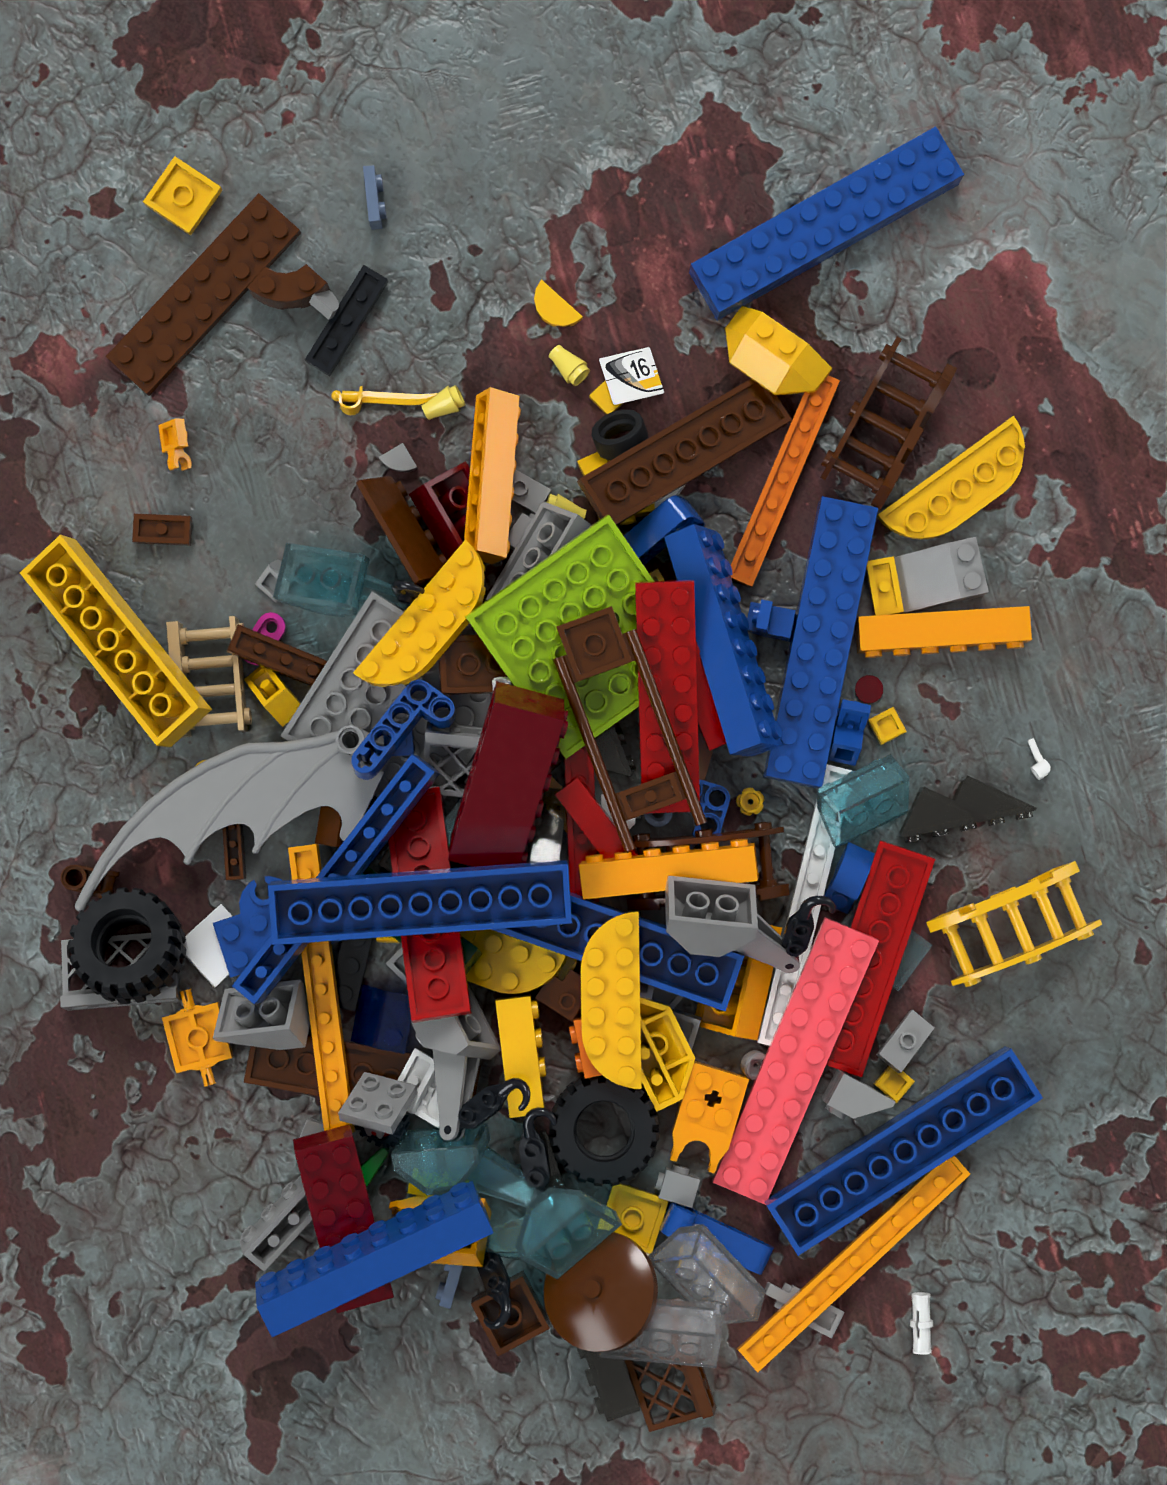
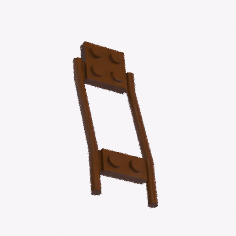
M612 606L557 626L567 655L555 658L553 661L624 851L628 852L636 849L626 823L627 820L681 800H687L696 826L706 823L707 820L636 629L622 634ZM635 661L676 771L615 793L574 683Z

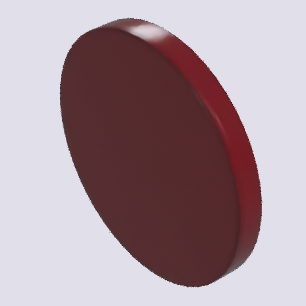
M873 675L863 676L855 685V694L864 703H874L883 694V684Z

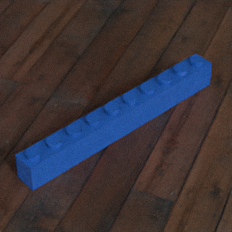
M411 754L316 878L362 875L440 773L418 755ZM270 936L232 987L253 1004L264 1002L309 943L272 945V936Z

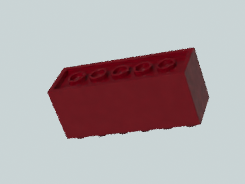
M496 681L451 833L449 861L472 867L526 863L528 852H526L528 843L533 841L536 826H534L536 817H540L544 800H542L544 791H548L551 783L552 765H556L559 757L560 748L558 746L560 738L564 739L568 727V721H566L568 711L564 710V699Z

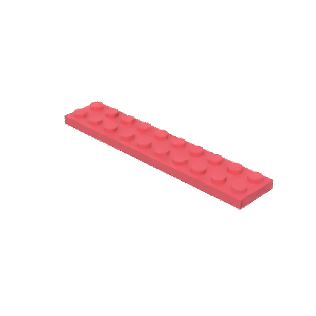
M824 917L738 1118L729 1150L721 1158L712 1179L713 1183L762 1204H765V1201L769 1199L878 945V939Z

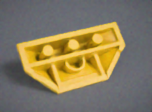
M741 306L725 327L730 364L774 395L816 392L832 371V367L807 342L761 311Z
M640 997L641 1082L656 1112L683 1099L695 1056L671 1007Z

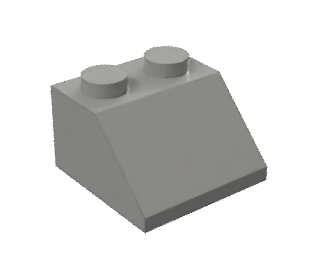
M838 1069L821 1098L827 1104L825 1108L843 1120L846 1115L854 1119L891 1108L895 1104V1101L887 1095Z

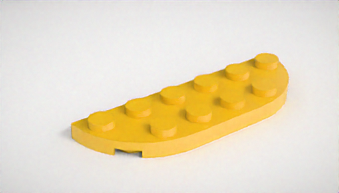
M1012 416L879 513L877 518L891 531L912 539L940 537L964 523L1008 490L1021 471L1025 442L1021 427L1016 418Z
M465 540L426 585L424 588L425 592L415 598L353 673L357 677L379 687L398 684L406 685L423 676L434 666L469 624L465 616L480 606L484 599L486 591L484 587L485 567L480 555L471 544Z
M639 911L615 916L598 928L588 941L581 962L582 1040L586 1054L594 1067L605 1078L620 1086L632 1089H642Z
M491 929L461 931V936L475 945L482 953L467 973V981L499 993L525 994L538 989L544 984L546 985L556 977L568 958L560 953Z

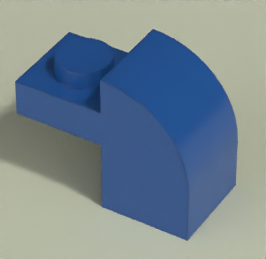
M762 599L761 604L751 602L747 618L749 622L747 631L763 637L790 642L796 610L773 606L772 601Z
M842 700L841 706L837 711L828 756L829 761L856 766L862 749L863 733L870 715L871 705L857 701Z
M850 842L846 845L837 862L834 876L824 893L825 897L830 898L834 902L837 910L848 914L852 904L858 899L863 889L875 854Z

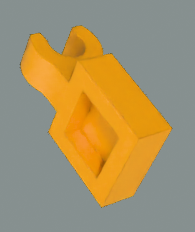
M174 418L158 425L162 453H168L167 465L169 470L179 468L178 461L181 464L182 471L190 469L192 466L191 459L183 450V448L188 447L184 419Z

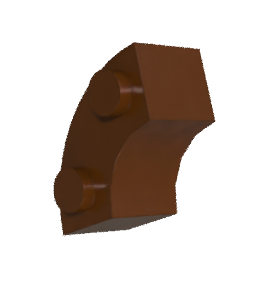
M307 264L299 270L290 273L275 272L265 267L247 287L252 297L257 301L281 310L311 306L309 301L313 294L330 290L328 283Z

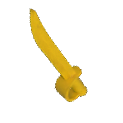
M360 386L359 391L343 390L341 393L338 390H334L331 398L334 401H339L342 412L351 416L360 412L362 403L420 405L427 403L438 393L403 394L363 391V386ZM342 402H354L356 404L353 406H346Z

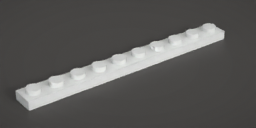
M828 764L826 766L823 786L818 791L787 921L800 909L804 900L812 896H824L854 773L852 770ZM821 905L814 906L811 910L814 930L807 950L799 955L800 968L793 973H785L777 968L774 970L758 1035V1043L770 1046L810 952Z

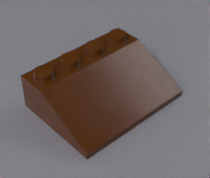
M391 476L359 480L356 482L359 490L413 583L424 589L447 560L443 553L437 555L432 546L437 543L429 529L423 532L418 523L422 520V517L415 505L409 507L404 497L408 496L407 491L401 481L395 483Z

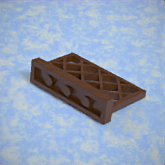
M680 1297L672 1298L666 1303L656 1305L654 1314L663 1312L667 1324L663 1332L650 1325L646 1327V1330L660 1337L654 1350L638 1342L641 1335L630 1343L633 1345L631 1350H629L628 1345L621 1348L649 1432L699 1417L705 1419L714 1416L717 1408ZM667 1329H669L671 1336L665 1334ZM662 1339L674 1344L676 1352L672 1360L656 1352ZM635 1347L651 1355L645 1368L633 1362L631 1355ZM677 1356H678V1359H679L680 1364L677 1363V1362H675V1359H676ZM653 1357L669 1364L663 1378L647 1370ZM671 1367L683 1372L685 1381L682 1387L666 1380ZM637 1371L642 1373L640 1378L638 1377ZM644 1375L660 1382L654 1396L642 1389L641 1381ZM686 1384L688 1385L690 1392L684 1389ZM663 1385L678 1392L673 1405L657 1398ZM681 1394L693 1400L696 1410L685 1413L675 1407ZM646 1398L649 1399V1400H651V1403H650L649 1406H648V1403H647ZM654 1403L669 1410L666 1419L657 1422L653 1421L650 1410ZM672 1412L678 1415L670 1418Z

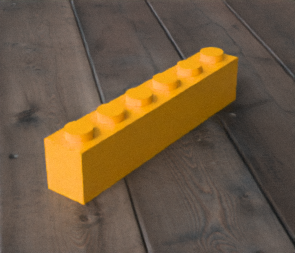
M492 387L476 395L464 541L466 540L474 547L483 562L494 564L507 558L510 550L508 537L509 527L512 523L510 511L511 501L514 496L513 474L516 470L517 422L521 412L519 407L520 396Z
M1030 606L860 616L855 621L857 654L865 653V658L882 657V652L893 651V656L911 655L910 650H922V654H937L940 648H950V653L966 652L967 647L978 646V651H990L996 649L995 645L1005 644L1007 649L1024 648V643L1032 640Z
M748 839L731 840V845L719 846V842L701 844V849L690 850L689 845L672 847L673 852L661 853L660 848L643 850L644 855L632 856V851L614 853L615 858L603 859V854L586 856V861H582L579 864L583 899L665 891L668 875L734 883L758 881L755 843H748Z

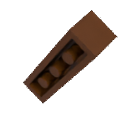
M243 824L230 825L222 829L226 880L246 879Z

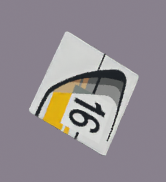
M649 347L599 359L614 405L664 393Z

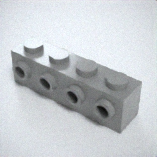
M301 1175L294 1183H288L282 1190L281 1197L274 1204H269L261 1213V1218L254 1226H248L241 1235L240 1245L243 1255L263 1271L278 1258L312 1221Z

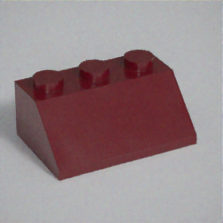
M466 461L409 493L410 498L447 561L464 542L470 467Z

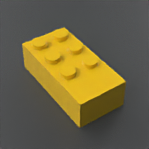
M532 994L500 997L495 1001L505 1081L511 1078H520L527 1083L531 1093L528 1106L523 1111H519L518 1107L522 1103L523 1094L519 1089L510 1092L507 1097L510 1118L523 1117L533 1108H545L542 1077H546L547 1071L545 1057H539L538 1048L543 1047L541 1028L536 1029L535 1019L539 1018L540 1014L538 1000H532Z

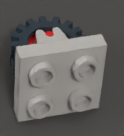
M364 1072L338 1112L340 1121L354 1124L356 1130H361L359 1133L361 1137H368L366 1141L369 1143L374 1141L375 1146L378 1147L383 1144L384 1148H389V1146L395 1147L410 1125V1122H408L410 1117L405 1114L418 1094L417 1086Z

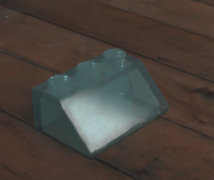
M891 754L881 759H876L869 765L857 771H851L846 776L832 783H826L817 789V809L835 848L908 813L910 777Z

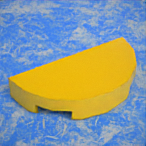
M541 279L536 287L534 296L536 311L541 319L553 327L574 326L580 322L583 316Z

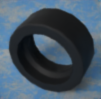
M633 410L613 411L599 419L592 428L591 436L600 457L612 460L648 439V432L639 413ZM630 431L625 436L616 439H610L612 436L620 432Z

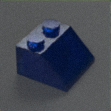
M362 984L351 1041L376 1049L405 1054L408 1050L412 1030L408 993Z

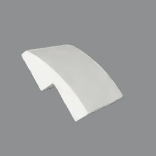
M222 904L185 936L186 942L183 944L186 948L185 957L214 988L229 976L213 926L214 922L232 917Z
M415 1048L398 1078V1081L417 1086L418 1094L407 1112L415 1114L439 1128L434 1059L427 1053Z

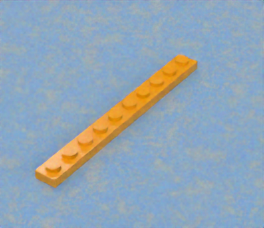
M319 844L288 848L292 880L316 878L322 870ZM331 941L309 942L301 953L324 1131L350 1124L340 1121L338 1114L350 1095V1086ZM350 1124V1125H351V1129H352V1133H354V1132H355V1127H354L355 1125H354V1124Z
M953 1156L923 1175L743 1342L737 1350L759 1372L970 1175L969 1171Z

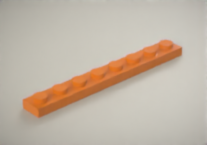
M828 375L816 392H804L732 560L733 574L731 579L752 588L840 380Z

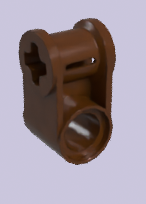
M83 865L67 866L61 873V883L66 889L81 892L94 868ZM76 869L83 876L82 882L77 886L73 885L69 879L71 872ZM110 870L92 896L102 898V893L107 891L112 893L115 879L119 877L120 872Z

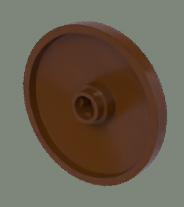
M594 1230L579 1234L559 1249L548 1267L544 1281V1303L549 1320L564 1340L582 1350L610 1352L629 1345L646 1329L656 1308L658 1283L652 1262L646 1252L635 1241L622 1234L606 1230Z

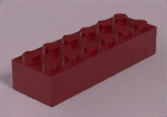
M348 1124L293 1139L294 1152L319 1248L334 1246L349 1234H359L368 1230L370 1225L375 1223V1218L351 1125ZM391 1282L336 1307V1312L341 1313L394 1298Z

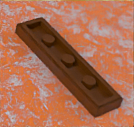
M239 624L236 626L227 652L309 686L313 685L327 663L322 658Z

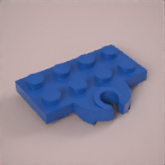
M265 876V882L268 884L271 881H282L279 878ZM255 880L251 881L242 891L239 901L240 914L213 923L230 978L242 974L271 936L269 898L261 900L256 896L257 884ZM340 940L331 941V944L340 942Z

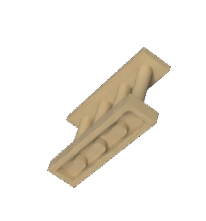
M235 616L229 617L230 627L187 631V628H183V624L178 621L166 622L169 656L186 677L187 673H190L191 670L233 666L234 683L198 686L195 689L202 697L235 695L237 712L207 714L183 737H192L191 730H195L197 726L238 723L239 731L248 732V725L252 724L251 709L246 708L242 658L233 654L193 659L185 656L184 645H188L189 642L232 639L236 626L238 624L244 626L243 623H239V619Z

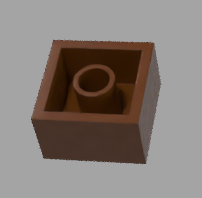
M524 1270L510 1277L509 1298L511 1300L512 1312L504 1326L498 1329H490L485 1325L484 1318H489L493 1322L498 1319L501 1313L499 1303L490 1297L486 1290L472 1297L471 1306L497 1356L550 1329V1320Z

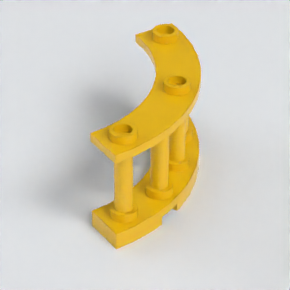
M1076 861L1052 868L1028 880V883L1006 889L990 896L987 900L976 904L971 903L943 913L926 922L930 933L942 929L943 934H947L963 974L951 980L952 986L962 983L965 984V987L975 985L982 981L980 978L982 976L1025 961L1026 965L1042 959L1041 954L1075 938L1080 941L1094 935L1092 930L1101 926L1102 922L1099 919L1086 924L1070 886V876L1080 872ZM1053 884L1055 888L1059 887L1075 925V928L1064 934L1046 894L1049 892L1047 887ZM1030 894L1032 898H1036L1053 938L1035 947L1017 907L1020 905L1018 900ZM1002 907L1003 911H1007L1023 949V952L1003 959L986 919L989 917L987 912ZM971 919L972 923H976L992 961V964L975 970L957 930L959 928L958 923Z

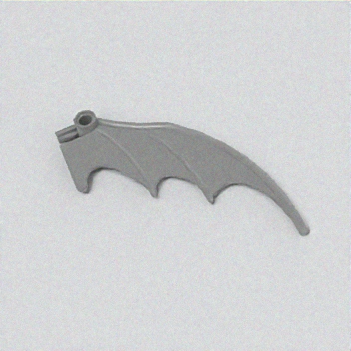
M349 725L340 730L317 737L285 742L246 743L209 758L175 778L150 798L128 820L111 841L86 881L75 903L76 911L80 912L86 909L87 903H89L98 885L121 857L149 839L161 837L170 840L182 851L185 856L184 863L189 865L200 845L216 831L234 824H245L254 833L255 845L252 852L258 854L269 837L286 824L307 811L321 806H329L338 811L341 816L340 838L345 841L365 815L385 773L380 770L374 778L363 780L354 772L351 763L352 755L369 732ZM356 733L359 737V743L356 747L350 749L346 745V738L349 734ZM360 761L361 768L365 765L368 767L371 766L363 761Z

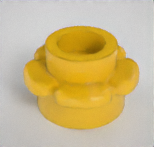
M745 788L742 794L737 796L736 804L744 815L758 814L764 807L763 794L760 791H755L754 788ZM752 799L753 804H748V800Z

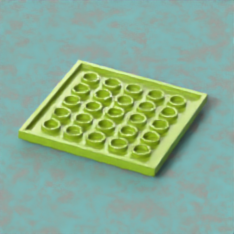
M610 515L604 516L465 616L513 686L564 699V710L568 711L566 720L568 721V727L564 739L560 738L558 748H560V752L565 759L584 747L585 744L553 661L555 658L567 655L557 626L612 606L622 634L636 629L635 582L654 581ZM635 661L574 683L595 738L639 707L638 667Z

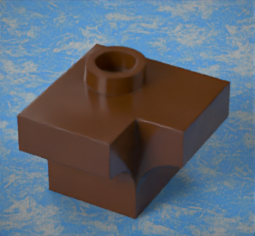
M570 969L563 980L554 977L549 983L542 986L535 999L570 1021H573L581 1008V975Z

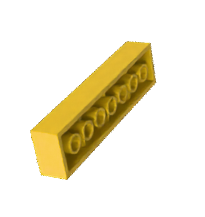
M59 535L20 572L25 581L156 746L172 747L212 710L76 539Z

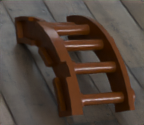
M898 336L892 346L885 345L878 358L883 361L861 403L855 400L848 416L852 417L835 451L828 450L821 463L826 468L820 478L826 480L832 468L872 489L871 492L876 495L871 505L880 510L893 490L910 452L913 451L931 416L929 412L933 413L957 370L956 367L947 363L942 373L939 371L933 372L895 352L902 340ZM889 362L929 382L928 386L933 389L926 400L922 398L918 400L881 380L880 378ZM874 389L914 410L913 413L917 417L910 429L907 427L903 429L865 409ZM860 418L897 438V442L902 445L896 456H887L850 436L858 419ZM846 446L883 466V470L887 471L884 479L881 477L877 479L839 459L838 456L843 447Z
M771 822L754 823L755 828L714 834H712V829L696 830L693 836L650 838V833L633 835V842L635 847H637L638 855H644L643 850L648 849V847L666 846V852H673L672 847L677 845L699 844V849H701V844L758 837L762 880H759L760 885H755L756 898L759 897V900H766L790 895L789 884L777 883V879L773 878L770 835L783 833L784 827H772ZM655 892L640 893L638 897L627 899L628 910H661V907H666L665 895H656Z

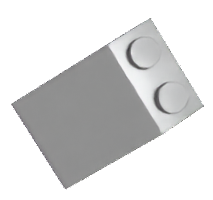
M976 537L949 542L894 557L904 613L900 614L983 597L989 592Z
M300 979L278 982L264 1002L253 1004L235 988L225 989L213 1039L218 1042L275 1050L305 1047L310 1027L305 984Z

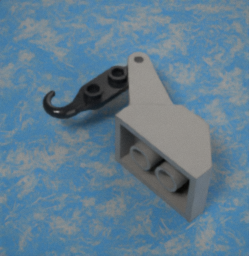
M668 875L665 886L666 932L690 954L721 957L736 951L785 973H793L800 968L799 955L807 950L814 930L812 908L817 905H826L829 907L830 913H835L836 909L834 902L828 897L812 896L807 898L801 904L800 909L788 919L783 937H781L757 913L756 888L753 884Z
M469 984L471 1014L417 1023L411 1021L416 1031L415 1036L418 1042L425 1048L433 1049L439 1111V1133L444 1140L459 1141L464 1135L465 1128L476 1129L500 1111L508 1095L513 1090L519 1089L523 1094L522 1103L518 1107L519 1111H523L528 1106L531 1096L530 1088L525 1081L520 1078H511L504 1083L487 1086L472 1097L480 1059L490 1060L501 1051V1047Z

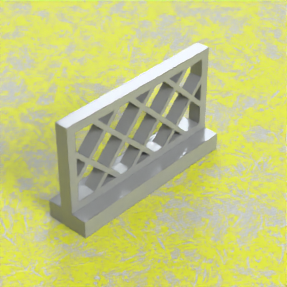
M427 722L423 760L428 764L430 761L433 768L438 770L447 780L440 786H430V788L440 787L441 795L463 796L464 789L460 788L455 780L465 773L469 776L472 762L466 765L457 754L463 749H472L474 753L476 752L483 727L451 725L448 728L439 729ZM431 745L442 746L449 754L437 762L430 754ZM453 758L462 769L450 777L441 766Z
M151 933L112 936L108 943L116 951L105 963L109 966L121 953L131 964H134L148 950L150 943L147 945L142 940H151ZM61 940L63 996H60L61 1008L72 1011L182 1001L179 993L181 991L179 989V973L175 972L171 976L174 981L169 987L164 984L159 989L161 991L159 995L153 997L149 994L146 996V1001L137 1003L134 999H131L129 1004H120L116 999L113 1002L105 1000L101 995H97L89 989L86 984L81 990L70 991V979L76 974L77 970L73 968L70 972L69 940ZM131 941H139L145 948L133 960L123 950ZM123 942L120 945V947H118L115 943Z

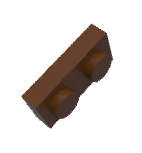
M134 513L133 543L191 546V516Z

